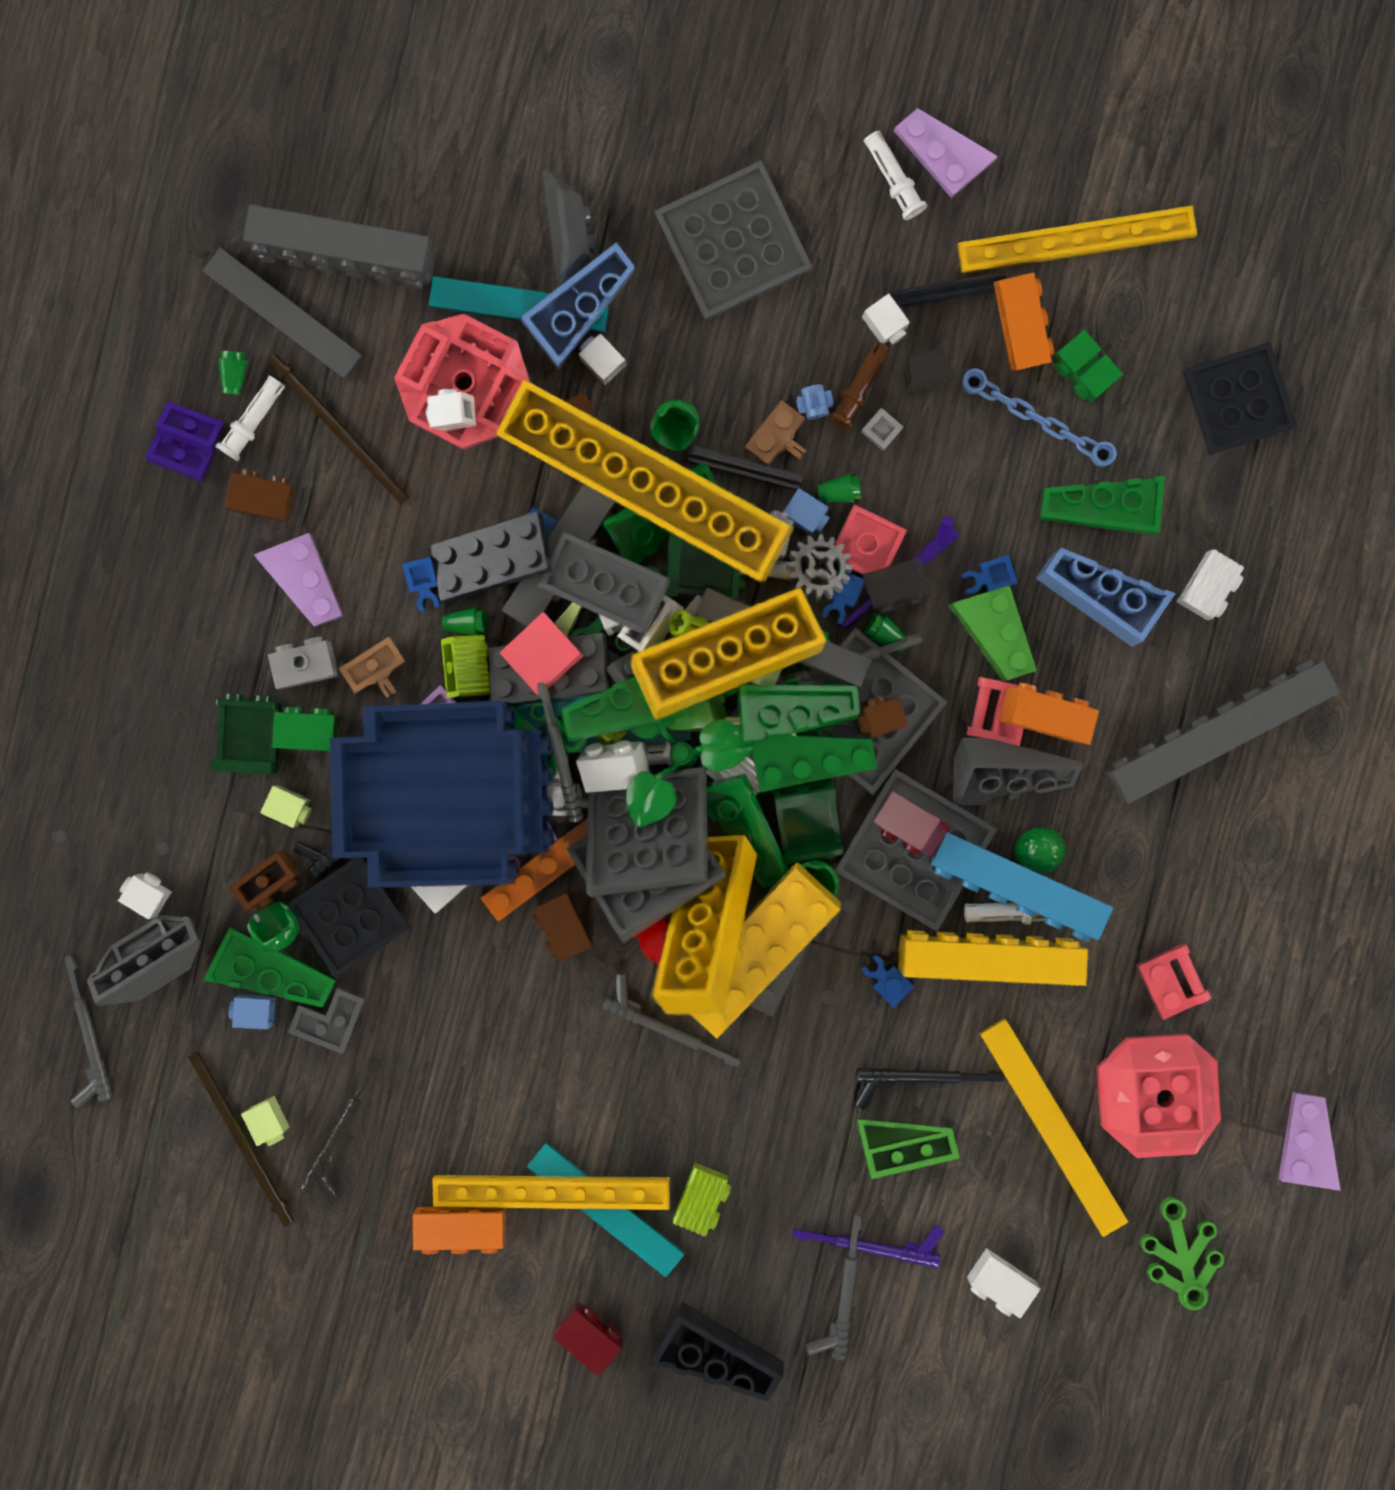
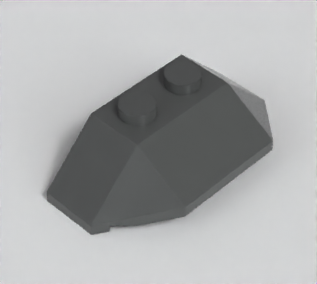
M543 170L557 288H559L591 263L590 253H595L593 234L587 235L586 224L592 223L590 206L583 204L582 196L549 170Z
M160 915L110 946L99 962L95 973H92L87 979L95 1004L101 1006L140 1001L190 970L200 945L192 919L189 917Z

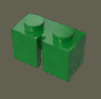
M1084 329L1057 352L1052 360L1055 362L1054 368L1062 377H1068L1074 384L1073 389L1082 400L1087 399L1091 403L1117 381L1123 373L1106 354L1102 358L1097 355L1102 349Z
M284 707L283 712H274L272 748L330 751V738L339 737L340 716L331 715V709L313 708V714H302V708Z

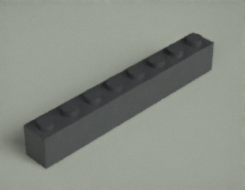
M1309 659L1295 667L1297 672L1289 676L1283 673L1270 679V686L1262 690L1256 687L1242 694L1244 699L1236 704L1232 700L1216 708L1218 713L1208 718L1205 714L1190 722L1192 727L1181 731L1180 728L1175 729L1164 735L1165 741L1157 745L1151 742L1138 749L1139 754L1129 759L1128 756H1124L1112 762L1113 768L1106 771V774L1121 802L1129 804L1339 694L1340 691L1325 662L1313 663L1312 659Z

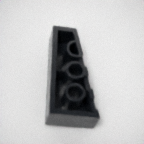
M683 1302L654 1347L649 1364L657 1368L663 1366L672 1369L674 1373L683 1376L689 1374L704 1379L703 1382L715 1385V1383L730 1387L732 1391L769 1401L782 1380L784 1373V1361Z

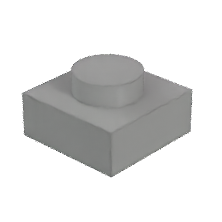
M880 408L861 433L884 451L903 429V426L885 410Z

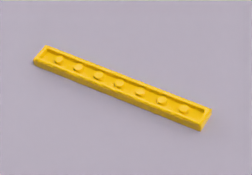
M1192 205L959 242L957 247L962 274L1194 238L1197 236V229Z
M1003 1018L980 1032L979 1034L1102 1237L1128 1223V1220L1007 1020Z
M434 1175L432 1178L433 1207L669 1210L670 1177Z

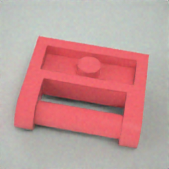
M979 677L977 683L979 692L971 727L968 726L966 735L994 739L1020 746L1024 728L998 721L1007 687H1019V685ZM991 689L999 691L991 731L983 729Z
M1186 943L1136 965L1163 1020L1195 1005L1205 1003L1212 998L1208 989H1204L1188 955L1190 950ZM1174 959L1178 960L1192 989L1193 994L1187 997L1170 964V961Z

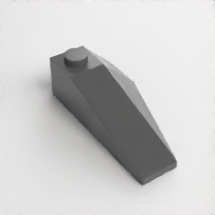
M962 738L954 757L953 803L956 805L991 804L993 798L1008 795L1010 800L1019 798V793L1035 790L1040 794L1074 787L1083 765L1080 761L994 739Z

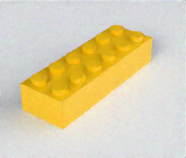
M800 587L633 654L631 668L654 719L657 720L822 652L826 639Z
M745 835L707 837V846L725 872L726 877L672 912L653 997L667 1014H724L757 859V853Z
M796 862L744 917L724 1014L690 1015L715 1038H718L840 911L841 902Z
M907 930V935H899L898 971L904 977L1086 986L1088 949L1079 945V941H1074L1073 938L1055 937V942H1049V940L1044 939L1042 936H1026V941L1019 940V938H1014V935L996 934V939H989V937L984 936L982 933H967L966 938H962L959 935H955V932L937 931V936H929V934L922 930Z

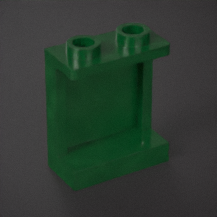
M669 531L666 577L671 581L665 595L678 596V593L704 595L706 588L731 597L732 600H738V592H744L745 574H740L739 569Z
M225 694L224 700L216 699L215 705H219L216 759L211 761V771L277 774L279 748H272L274 712H281V703L272 702L273 696L254 695V701H243V695Z
M832 778L773 790L782 852L786 864H795L796 862L803 864L808 860L818 858L828 860L835 858L837 855L844 854L835 801L837 800Z

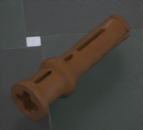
M878 341L872 343V347L849 388H845L840 393L841 399L834 412H830L828 415L829 420L834 424L847 430L852 429V421L859 408H863L865 405L864 396L890 352L889 347L883 343L878 346Z

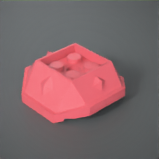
M465 314L422 324L394 377L409 421L463 450L499 437L496 435V432L523 380L530 382L518 342ZM462 377L472 378V384L466 390L457 388V383ZM444 389H455L457 392L473 395L476 426L448 431L430 428V423L426 417L427 397L437 396L438 391Z
M1186 1033L1126 1037L1097 1066L1100 1126L1136 1158L1197 1154L1221 1121L1217 1061ZM1162 1090H1168V1099L1164 1103H1157L1158 1093Z

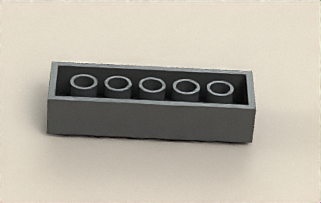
M250 204L243 241L249 246L251 251L258 256L259 260L276 263V259L287 261L288 265L297 268H305L307 264L317 266V270L325 273H334L335 270L346 271V275L353 278L363 279L364 275L375 277L376 281L386 284H393V280L405 282V286L414 289H422V285L431 287L437 251L428 236Z

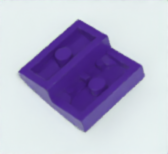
M168 401L156 424L157 433L145 456L146 460L203 482L217 448L215 446L219 443L224 422Z

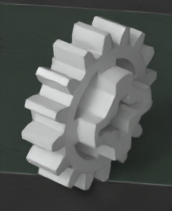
M820 534L818 540L814 542L812 537L808 536L806 545L798 542L796 545L798 552L791 551L789 555L792 562H788L787 570L794 572L789 575L788 580L798 582L795 589L801 587V589L806 590L805 598L814 593L816 601L820 600L822 594L831 599L833 590L840 594L843 590L842 584H848L850 577L846 574L851 573L853 566L846 564V562L849 561L851 556L850 554L843 555L841 553L844 548L843 544L837 547L833 545L835 540L833 537L828 542H824V537ZM801 559L806 566V571L803 575L800 569ZM835 561H837L839 567L838 576L836 575L837 572L833 569ZM822 564L825 567L824 570L819 569L817 571L814 569L815 565L820 566ZM812 583H822L823 585H815Z

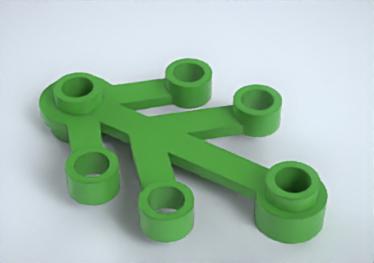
M1167 1197L1160 1204V1213L1169 1222L1176 1253L1160 1244L1158 1239L1152 1234L1143 1235L1140 1239V1246L1147 1254H1155L1180 1269L1183 1282L1169 1275L1166 1269L1157 1262L1151 1263L1148 1266L1147 1275L1153 1282L1162 1283L1177 1292L1180 1303L1186 1309L1199 1310L1208 1301L1209 1294L1206 1286L1215 1271L1224 1264V1256L1217 1249H1208L1204 1254L1206 1264L1196 1278L1193 1267L1208 1242L1217 1235V1228L1209 1220L1200 1221L1197 1225L1198 1235L1188 1249L1182 1220L1186 1215V1207L1178 1198ZM1169 1204L1176 1205V1209L1172 1213L1167 1212ZM1210 1225L1212 1228L1211 1232L1203 1234V1228ZM1148 1240H1154L1152 1248H1145V1243ZM1213 1254H1218V1261L1210 1263V1257ZM1156 1268H1160V1276L1153 1277V1270ZM1191 1290H1196V1297L1193 1299L1188 1298V1293Z

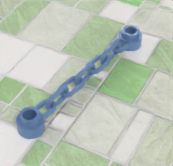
M977 368L970 369L963 376L962 387L967 393L979 394L991 401L999 400L1006 404L1008 410L1024 420L1033 419L1042 424V429L1046 433L1057 439L1066 438L1075 443L1077 449L1091 457L1092 462L1096 466L1106 467L1115 460L1117 452L1113 444L1109 442L1098 443L1086 436L1079 438L1069 432L1068 426L1053 417L1044 418L1035 413L1032 405L1020 398L1010 399L1001 394L999 387L989 382L982 370ZM976 378L979 384L977 387H971L968 380ZM986 385L994 389L991 391L992 396L982 391ZM1017 403L1029 409L1025 411L1026 415L1013 409L1017 407ZM1051 422L1063 428L1059 431L1061 435L1047 428L1051 426ZM1086 442L1094 445L1091 452L1081 446H1085ZM1099 450L1106 452V460L1099 459Z

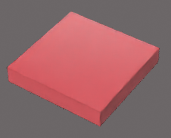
M854 504L834 546L844 545L841 553L843 555L850 554L851 557L846 564L852 565L853 571L881 584L907 529Z
M544 612L500 652L536 695H538L537 684L539 682L546 683L549 689L584 656Z

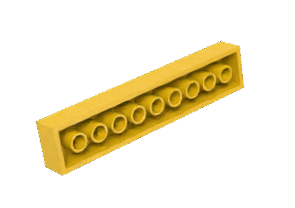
M523 380L496 432V435L759 581L765 582L794 527L526 380Z

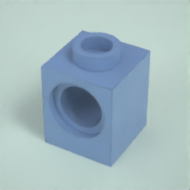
M798 488L783 513L789 515V520H794L793 524L810 536L814 530L821 532L830 518L825 515L829 507Z
M239 994L234 997V1001L230 1002L228 1011L229 1019H233L232 1027L267 1030L275 1025L276 996Z

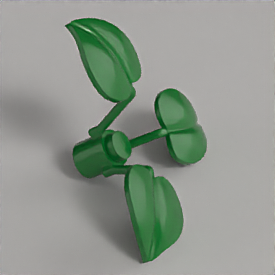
M676 719L631 728L630 731L642 739H652L660 732L673 745L670 749L672 766L658 773L656 778L649 772H640L630 781L626 793V802L631 818L638 827L642 828L666 817L675 806L676 793L671 783L661 779L674 770H679L680 766L688 768L695 765L700 752H702V764L706 768L713 771H724L740 763L751 752L755 743L742 746L741 729L726 720H714L708 723L700 734L702 746L696 748L686 742H678L665 730Z

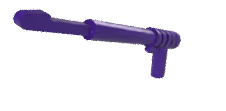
M948 516L943 517L936 538L927 547L925 546L914 559L877 589L873 596L843 621L840 626L847 630L877 602H882L928 561H932L935 556L939 555L941 550L946 549L947 545L953 543V540L959 537L957 531L952 527L953 519Z
M935 1225L921 1245L907 1242L906 1247L857 1239L856 1251L938 1268L940 1254L935 1252L932 1254L931 1251L945 1231ZM794 1229L792 1232L794 1237L801 1240L809 1238L834 1243L836 1247L850 1248L851 1237L842 1235L834 1237Z

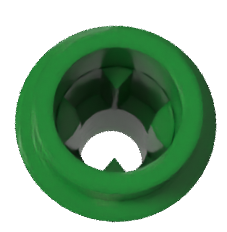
M221 351V358H218L222 393L240 395L248 363L245 360V353Z
M850 473L823 484H818L820 502L855 503L856 499H862L859 475L852 476Z
M478 607L444 614L442 617L444 632L465 635L486 633L488 630L486 610H479Z
M878 613L870 619L864 630V633L869 636L870 640L883 646L904 640L907 637L886 615L881 616ZM905 648L897 650V652L901 653Z

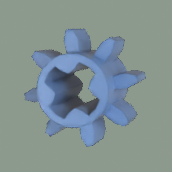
M822 384L801 389L802 396L797 397L796 400L799 414L806 412L808 420L829 415L828 408L833 407L834 404L831 390L824 392Z

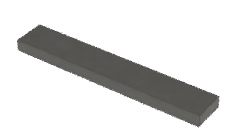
M222 248L217 250L202 270L207 276L344 380L349 377L362 360L363 356Z
M706 588L694 617L702 616L709 623H713L748 609L750 606ZM826 640L821 653L798 663L849 686H857L859 690L872 660Z

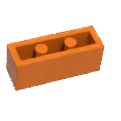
M1033 272L993 282L1011 371L1052 362L1051 356L1054 355V346L1050 337L1047 338L1045 326L1048 325V315L1046 309L1041 308L1039 296H1042L1040 279L1035 278V273Z
M1020 683L1019 687H1007L999 722L1073 743L1091 744L1099 710L1089 708L1088 701L1072 698L1071 702L1062 700L1063 694L1046 690L1045 694L1036 692V686Z
M417 1207L413 1213V1250H421L422 1254H437L439 1250H451L453 1254H465L469 1250H481V1253L493 1254L497 1253L498 1249H503L506 1242L505 1208Z

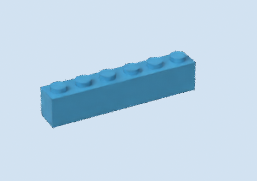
M949 833L945 834L930 862V865L936 867L935 874L949 880L952 875L963 879L962 886L977 893L980 887L990 891L989 898L1006 905L1007 900L1018 904L1017 911L1033 917L1035 912L1046 917L1044 923L1061 930L1063 925L1074 929L1072 935L1088 943L1090 938L1099 941L1114 908Z

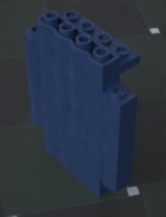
M486 701L364 706V737L330 738L333 858L367 857L368 888L514 884L515 878H518L520 874L519 860L515 859L514 854L549 852L550 846L554 844L553 828H549L548 823L549 816L553 814V800L551 797H548V785L552 784L553 774L551 767H547V755H550L552 750L551 738L546 736V731L511 730V726H514L516 722L515 709L510 706V702Z

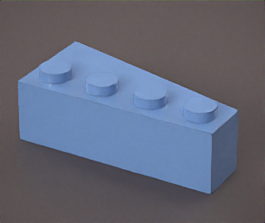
M617 243L521 316L524 326L558 370L634 273L635 266Z
M1060 548L1051 555L1036 579L1131 647L1144 641L1176 594L1166 589L1161 590L1151 586V583L1141 579L1136 580L1126 576L1123 572L1101 566L1096 561Z

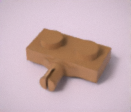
M781 400L746 444L745 449L769 466L777 455L785 450L800 460L802 454L804 455L807 450L796 443L794 437L796 431L805 421V417Z
M387 637L340 667L339 670L355 694L370 685L378 684L387 699L397 693L388 677L395 669L406 663V660L392 638Z

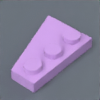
M918 108L894 129L898 137L951 198L996 161L998 157Z
M310 533L254 554L314 627L343 617Z
M1292 1092L1279 1180L1341 1191L1326 1099L1322 1096Z

